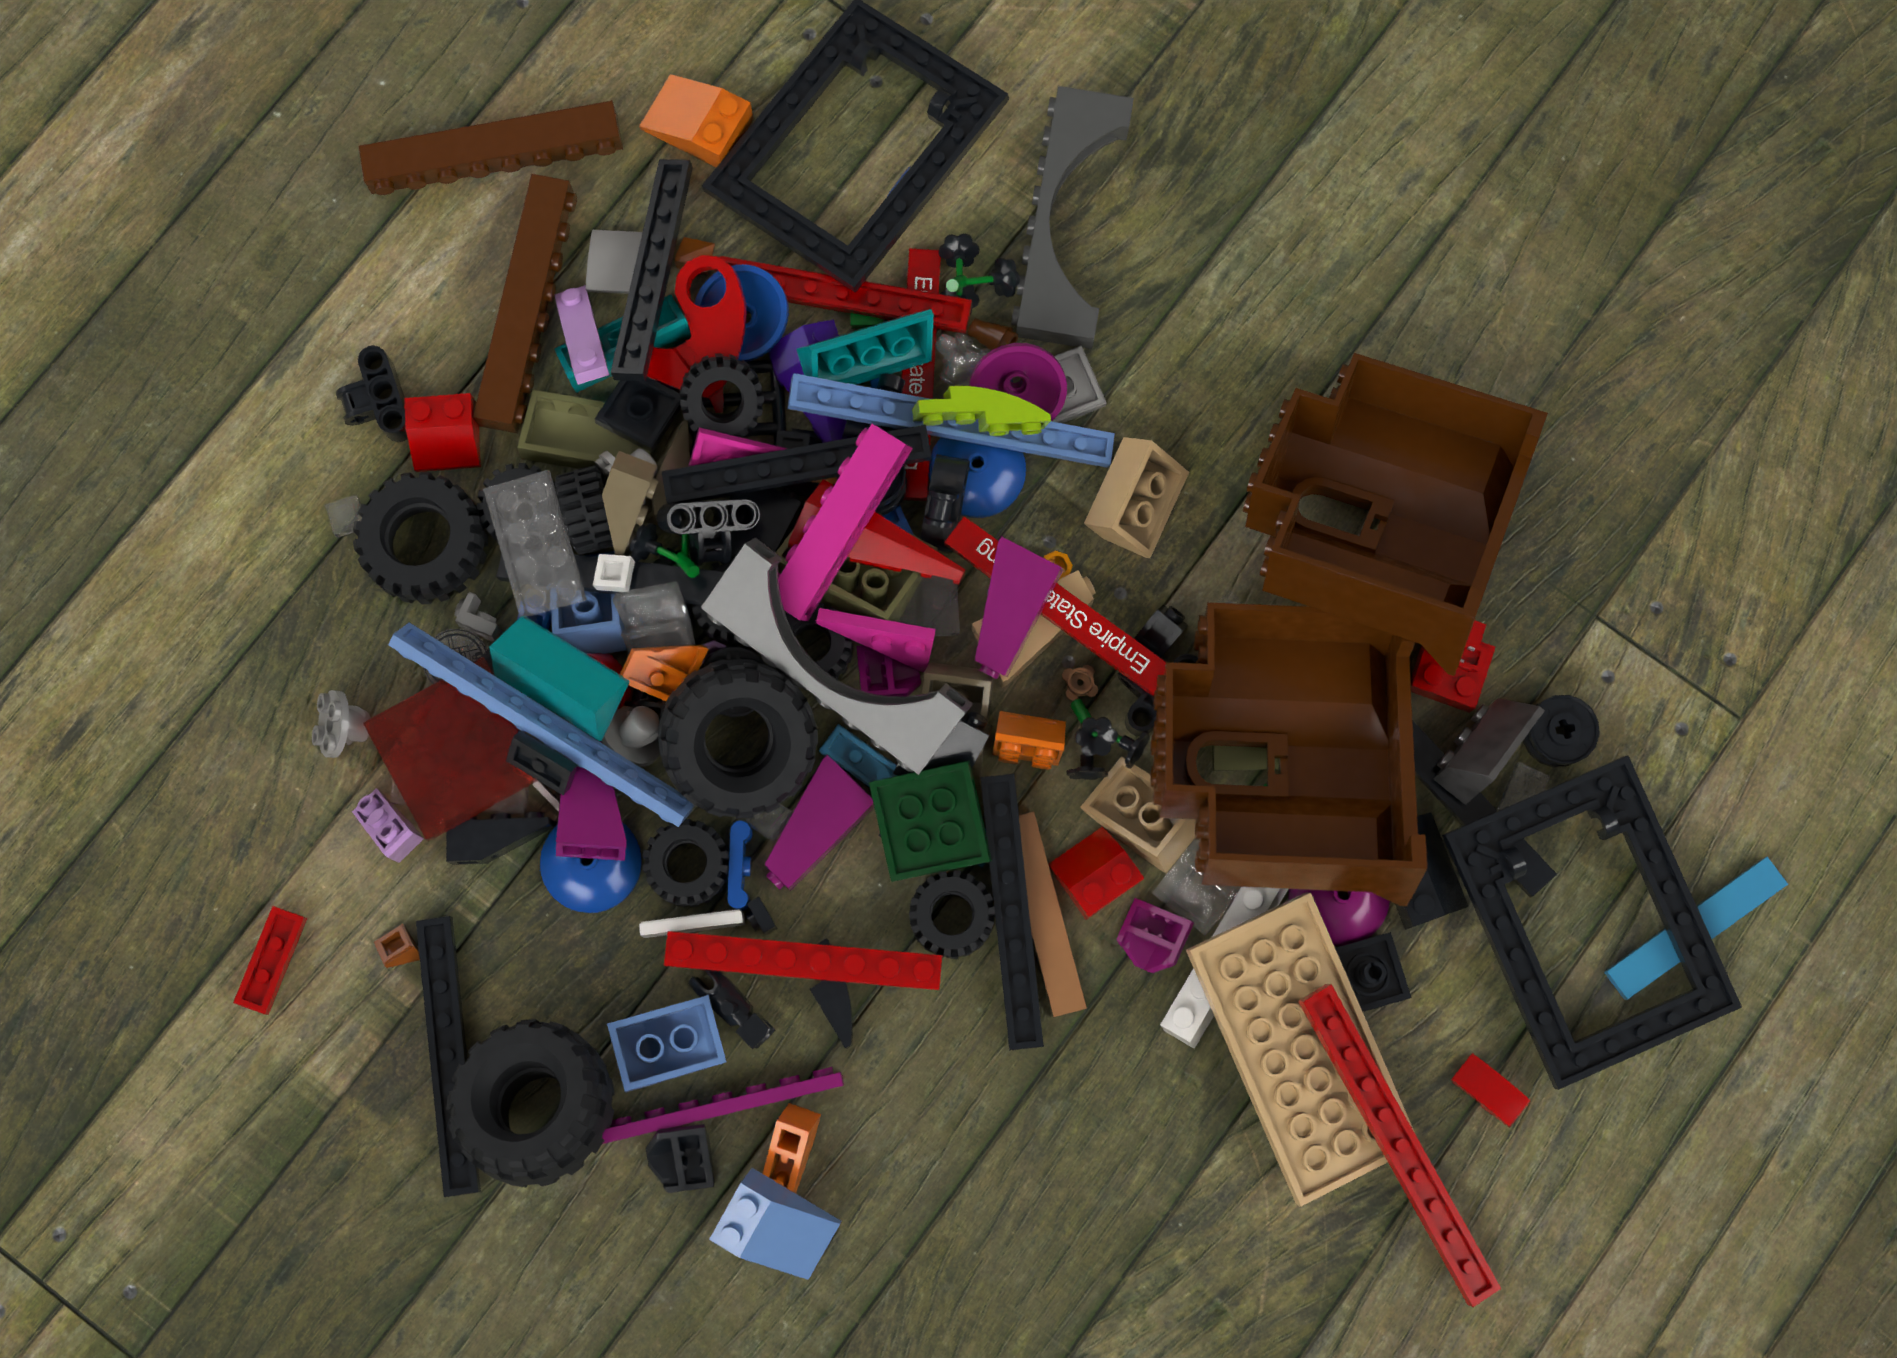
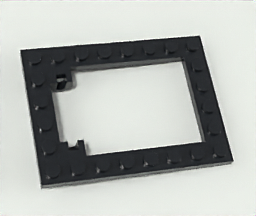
M853 0L702 184V188L705 193L856 293L1009 101V94L862 0ZM882 54L938 90L929 103L927 115L930 120L943 128L851 243L846 245L751 182V180L845 65L863 76L868 71L867 57L876 61Z
M1629 755L1620 757L1442 835L1554 1089H1562L1742 1008ZM1587 811L1590 819L1598 818L1603 826V829L1596 831L1599 839L1607 840L1620 833L1623 834L1692 989L1574 1041L1504 884L1525 876L1527 871L1523 855L1512 843ZM1504 858L1508 860L1511 869H1508Z

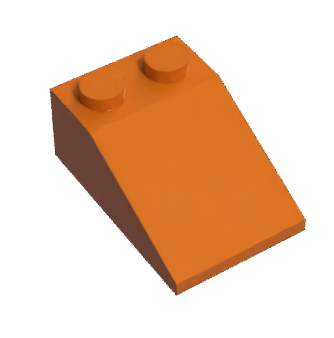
M670 74L639 128L716 168L747 131L754 118L751 102L723 88Z

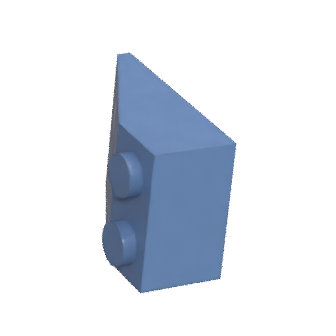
M610 551L585 556L598 557L599 554L615 555V552ZM550 587L553 634L585 654H606L627 650L620 595Z
M708 995L607 1024L625 1093L726 1063Z
M751 1168L738 1186L709 1240L739 1258L809 1280L842 1221L754 1168Z

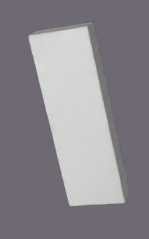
M740 909L644 921L639 924L640 936L649 938L665 936L668 931L688 933L745 925V916Z

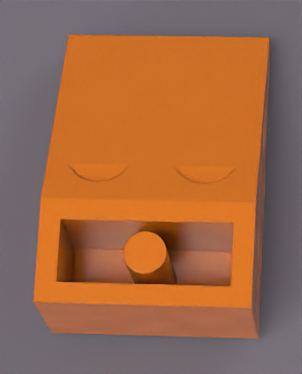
M999 711L992 755L999 756L998 761L1003 763L1018 764L1019 760L1031 761V766L1039 769H1051L1052 765L1058 766L1064 751L1066 721Z

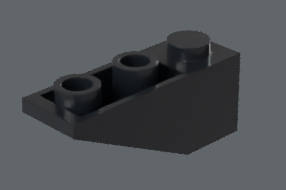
M544 812L524 813V818H511L509 813L490 814V819L477 820V815L474 814L457 815L456 821H446V862L452 865L488 864L553 829L554 821L549 817H545Z

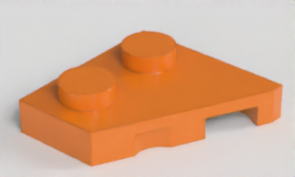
M704 645L632 648L620 675L630 681L629 686L667 701L672 691L679 687L685 677L693 671L700 669L709 649Z

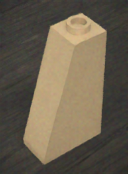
M1079 570L1057 581L1060 586L1089 607L1092 606L1094 600L1092 595L1096 594L1095 589L1087 576L1082 578ZM1040 615L1008 677L1002 674L999 675L998 681L1003 688L1011 683L1064 631ZM983 618L972 623V632L977 642L979 641Z

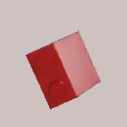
M471 393L404 398L405 428L415 472L481 467L479 425L473 418L476 401Z
M1103 826L1048 864L1050 870L1085 920L1095 915L1144 879L1126 851Z

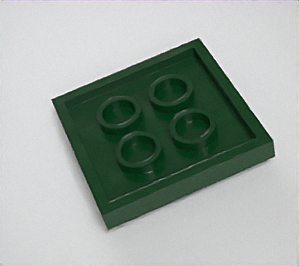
M970 760L925 769L919 775L911 772L869 782L891 882L982 864L992 860Z

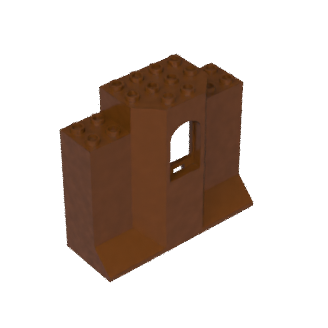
M1354 353L1350 364L1342 365L1337 383L1341 385H1338L1337 388L1333 387L1329 398L1295 388L1291 400L1285 399L1279 413V418L1282 420H1280L1279 424H1273L1268 442L1271 444L1268 448L1264 447L1262 449L1257 467H1260L1258 473L1253 472L1249 479L1246 491L1250 493L1247 495L1243 507V512L1248 513L1245 527L1271 535L1264 551L1266 557L1260 571V576L1265 577L1262 591L1420 643L1447 674L1455 676L1548 413ZM1311 494L1322 495L1368 510L1369 513L1360 535L1357 536L1306 519L1298 509L1300 500ZM1374 518L1380 519L1377 530L1370 529Z
M1207 602L1205 615H1199L1198 631H1195L1194 649L1198 651V661L1195 663L1166 662L1164 674L1157 676V690L1154 691V710H1157L1156 721H1154L1153 735L1151 736V755H1154L1150 775V786L1154 787L1153 805L1158 806L1159 818L1196 819L1195 839L1199 840V851H1196L1195 872L1201 873V885L1372 892L1399 906L1408 905L1427 870L1426 835H1418L1409 661V656L1415 645L1414 641L1308 606ZM1210 745L1267 748V786L1226 785L1206 782L1197 770V754L1202 747ZM1275 758H1278L1279 774H1275Z

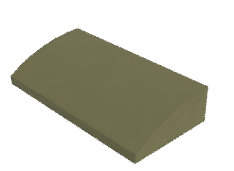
M533 389L517 446L521 459L576 469L596 465L594 461L604 451L610 452L616 458L618 451L630 455L635 450L643 448L595 423V417L605 402ZM655 449L652 453L645 450L654 459Z

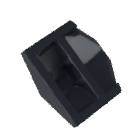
M705 1124L657 1130L645 1149L648 1166L661 1181L665 1191L673 1193L714 1187L711 1146Z

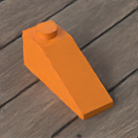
M789 1103L776 1121L763 1174L796 1194L814 1143L821 1114Z

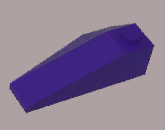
M834 319L802 325L782 337L775 347L768 352L775 378L781 386H785L789 393L793 373L804 375L796 349L839 336ZM803 412L813 425L812 429L822 443L842 440L847 420Z

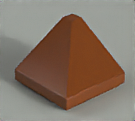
M683 237L674 260L676 268L682 269L687 261L700 255L713 256L715 243ZM709 270L703 271L701 273L708 275Z
M404 924L399 925L374 941L386 968L420 960L419 948Z

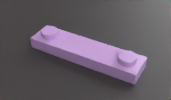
M585 285L554 294L577 384L610 375Z

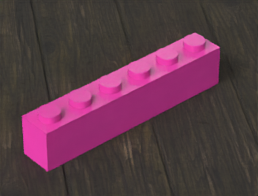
M871 424L869 429H863L855 443L858 446L851 458L847 457L838 470L839 479L834 487L830 486L824 492L820 501L822 507L816 516L812 515L803 528L804 537L799 545L795 544L789 550L785 559L788 563L782 573H778L779 589L784 611L798 620L809 621L913 449L874 424Z

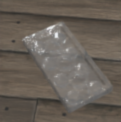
M545 470L484 488L483 491L519 616L530 617L586 601L550 471Z

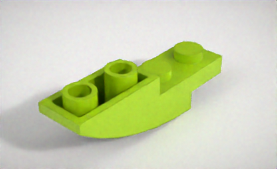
M949 386L943 394L944 399L918 400L912 408L913 422L923 421V425L935 426L942 424L945 420H956V424L965 425L972 424L978 419L979 432H989L990 436H1003L1009 434V431L1022 430L1023 435H1034L1041 433L1051 422V415L1026 400L1001 391L972 386Z

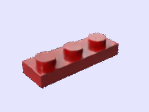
M272 906L233 1001L234 1004L269 1015L308 918Z

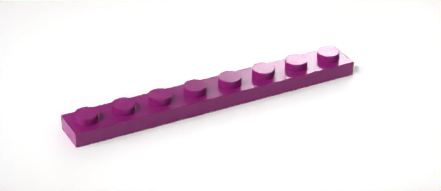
M833 1067L812 1071L814 1078L800 1081L799 1075L779 1079L780 1086L771 1089L766 1088V1083L746 1087V1095L734 1098L732 1091L713 1095V1103L699 1106L698 1099L678 1104L679 1111L668 1114L665 1113V1108L644 1112L645 1119L632 1122L631 1116L612 1120L611 1127L606 1128L602 1135V1138L605 1140L603 1144L844 1086L842 1072L834 1073Z

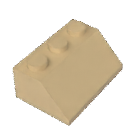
M1123 437L1084 524L1101 538L1145 558H1151L1189 471L1152 440Z

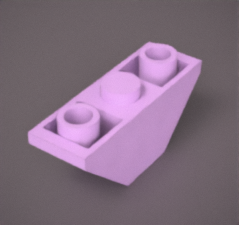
M377 788L371 794L364 796L352 811L382 853L398 863L424 839L414 825Z

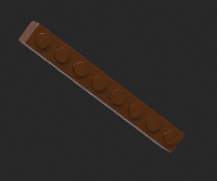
M613 100L359 146L364 182L372 194L389 195L395 190L404 188L421 189L426 184L437 182L450 184L465 177L483 178L493 172H516L521 167L526 166L545 167L551 165L554 161L565 159L568 161H578L583 159L584 156L593 154L605 156L613 154L616 150L623 149Z
M531 174L473 418L480 427L518 433L519 425L524 423L527 412V405H524L527 393L531 394L534 387V374H532L534 362L538 363L541 357L542 346L539 340L541 332H546L549 322V315L546 313L548 302H553L554 294L556 293V284L553 283L555 272H560L562 268L563 254L560 251L562 243L567 242L569 238L570 224L567 221L569 213L575 211L577 204V194L574 193L569 180Z

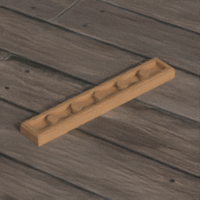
M1033 811L1019 815L1032 939L1054 1018L1084 1010L1087 1007Z

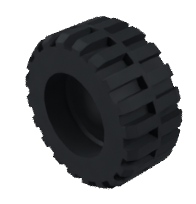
M409 472L401 474V480L395 482L392 478L384 481L385 488L378 492L374 489L368 495L371 498L368 506L361 504L357 513L362 517V520L354 522L353 532L358 536V539L353 540L354 551L360 555L358 561L361 567L385 592L393 597H399L404 602L413 603L414 600H417L422 605L432 604L433 598H438L441 602L451 599L449 593L453 590L460 594L467 588L463 583L468 578L475 580L480 572L476 567L478 563L484 564L487 556L483 548L488 546V535L479 517L481 515L477 511V506L460 486L453 485L448 478L441 475L435 478L429 472H420L419 477L415 478ZM422 512H435L443 515L450 525L449 541L443 552L431 562L423 565L410 566L401 563L393 552L394 537L401 524L411 516Z

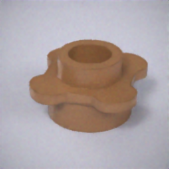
M1084 665L1082 668L1074 670L1067 668L1064 670L1062 679L1066 681L1067 691L1065 694L1069 700L1074 701L1078 697L1086 695L1094 697L1097 694L1098 687L1094 684L1093 675L1095 671L1093 667ZM1082 680L1083 685L1079 686L1077 681Z

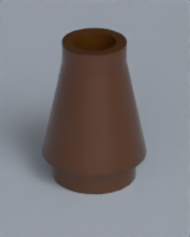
M978 318L972 321L968 330V336L976 339L990 351L1006 344L1017 343L1018 334L1013 332L1012 327L982 321Z

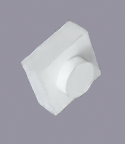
M599 554L593 581L595 589L629 592L635 563L634 559L631 556Z

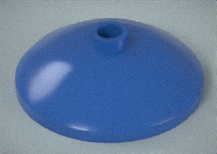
M741 264L733 265L732 267L735 269L741 282L746 301V314H751V320L745 325L744 340L738 360L746 362L765 355L779 342L787 326L789 307L782 286L771 274L759 267ZM720 272L713 274L700 288L694 302L696 305L712 307L724 297L726 281Z
M943 437L938 440L931 452L932 460L929 461V481H931L933 465L937 454L970 460L961 516L985 518L996 515L1007 509L1017 499L1023 488L1026 477V462L1023 452ZM975 459H980L984 465L981 468H975L971 463Z
M623 822L622 825L626 837L625 861L593 859L592 864L589 866L582 864V858L556 856L558 825L550 832L541 851L540 871L547 890L555 900L577 912L598 913L619 905L631 894L641 874L642 855L635 835Z

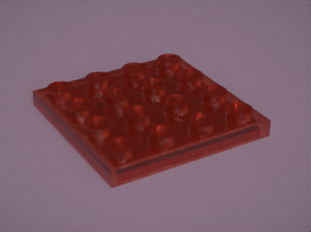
M484 657L473 662L494 675ZM443 679L363 722L427 841H431L538 781L506 761L512 738L520 730L504 717L490 712L483 704L472 697L460 693L456 687Z

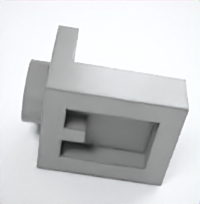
M469 592L466 598H462L457 604L454 614L456 617L455 622L461 629L495 642L503 633L500 627L495 624L497 619L481 611H478L476 616L475 614L481 600L476 594Z

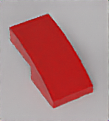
M1473 1053L1451 1079L1453 1084L1479 1102L1483 1109L1509 1128L1531 1102L1513 1084Z

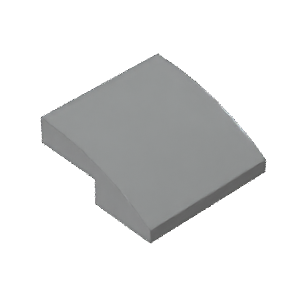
M592 230L585 289L587 292L629 294L642 232Z

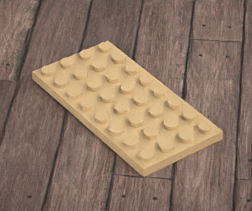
M1309 892L1301 894L1186 949L1296 1205L1303 1206L1388 1163L1298 1002L1325 984H1332L1412 1127L1312 894Z

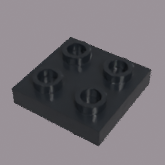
M1391 932L1335 948L1362 1012L1412 998Z

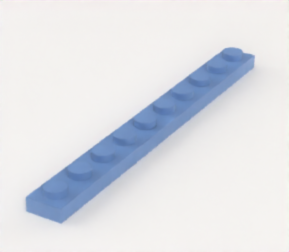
M793 373L787 409L894 429H904L923 425V421L913 422L912 408L918 400L930 399ZM978 419L972 424L965 425L956 424V420H945L940 425L926 426L927 434L1106 468L1111 465L1115 434L1052 421L1041 433L1034 435H1023L1022 430L1009 431V434L1003 436H990L989 432H979Z
M408 623L393 634L388 645L397 650L400 655L413 660L427 669L433 676L439 677L453 685L460 693L480 702L490 712L499 714L512 722L516 728L539 739L544 745L558 751L578 764V767L585 768L598 776L605 784L625 793L635 803L649 808L664 821L679 827L693 810L695 805L689 802L676 789L413 624Z

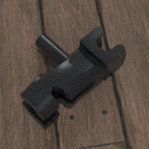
M705 970L714 981V988L712 990H709L698 977L693 976L688 982L690 987L699 997L708 995L712 1010L730 1026H740L736 1033L752 1049H758L776 1031L760 1013H753V1005L722 971Z

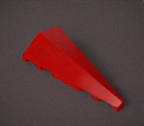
M823 479L805 502L788 541V547L792 548L795 544L799 545L805 535L803 528L812 515H817L822 507L820 501L824 492L830 486L834 487L833 484ZM876 512L872 515L848 555L851 562L901 572L902 569L921 573V577L931 579L933 575L952 579L953 584L958 585L965 577L966 571L963 567Z

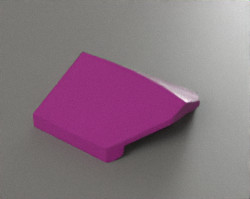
M864 645L856 646L861 691L883 696H909L921 685L919 670Z
M1134 898L1116 940L1136 967L1153 974L1176 965L1194 922Z

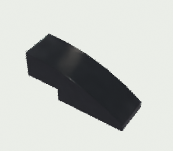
M827 938L818 943L820 945H831ZM821 980L820 983L810 988V991L845 1049H848L853 1043V1017L847 982Z

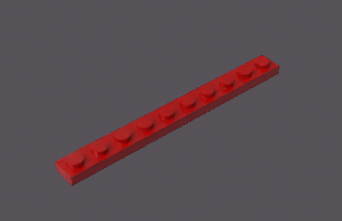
M1325 984L1298 1002L1467 1305L1475 1307L1499 1291L1501 1287L1332 984Z

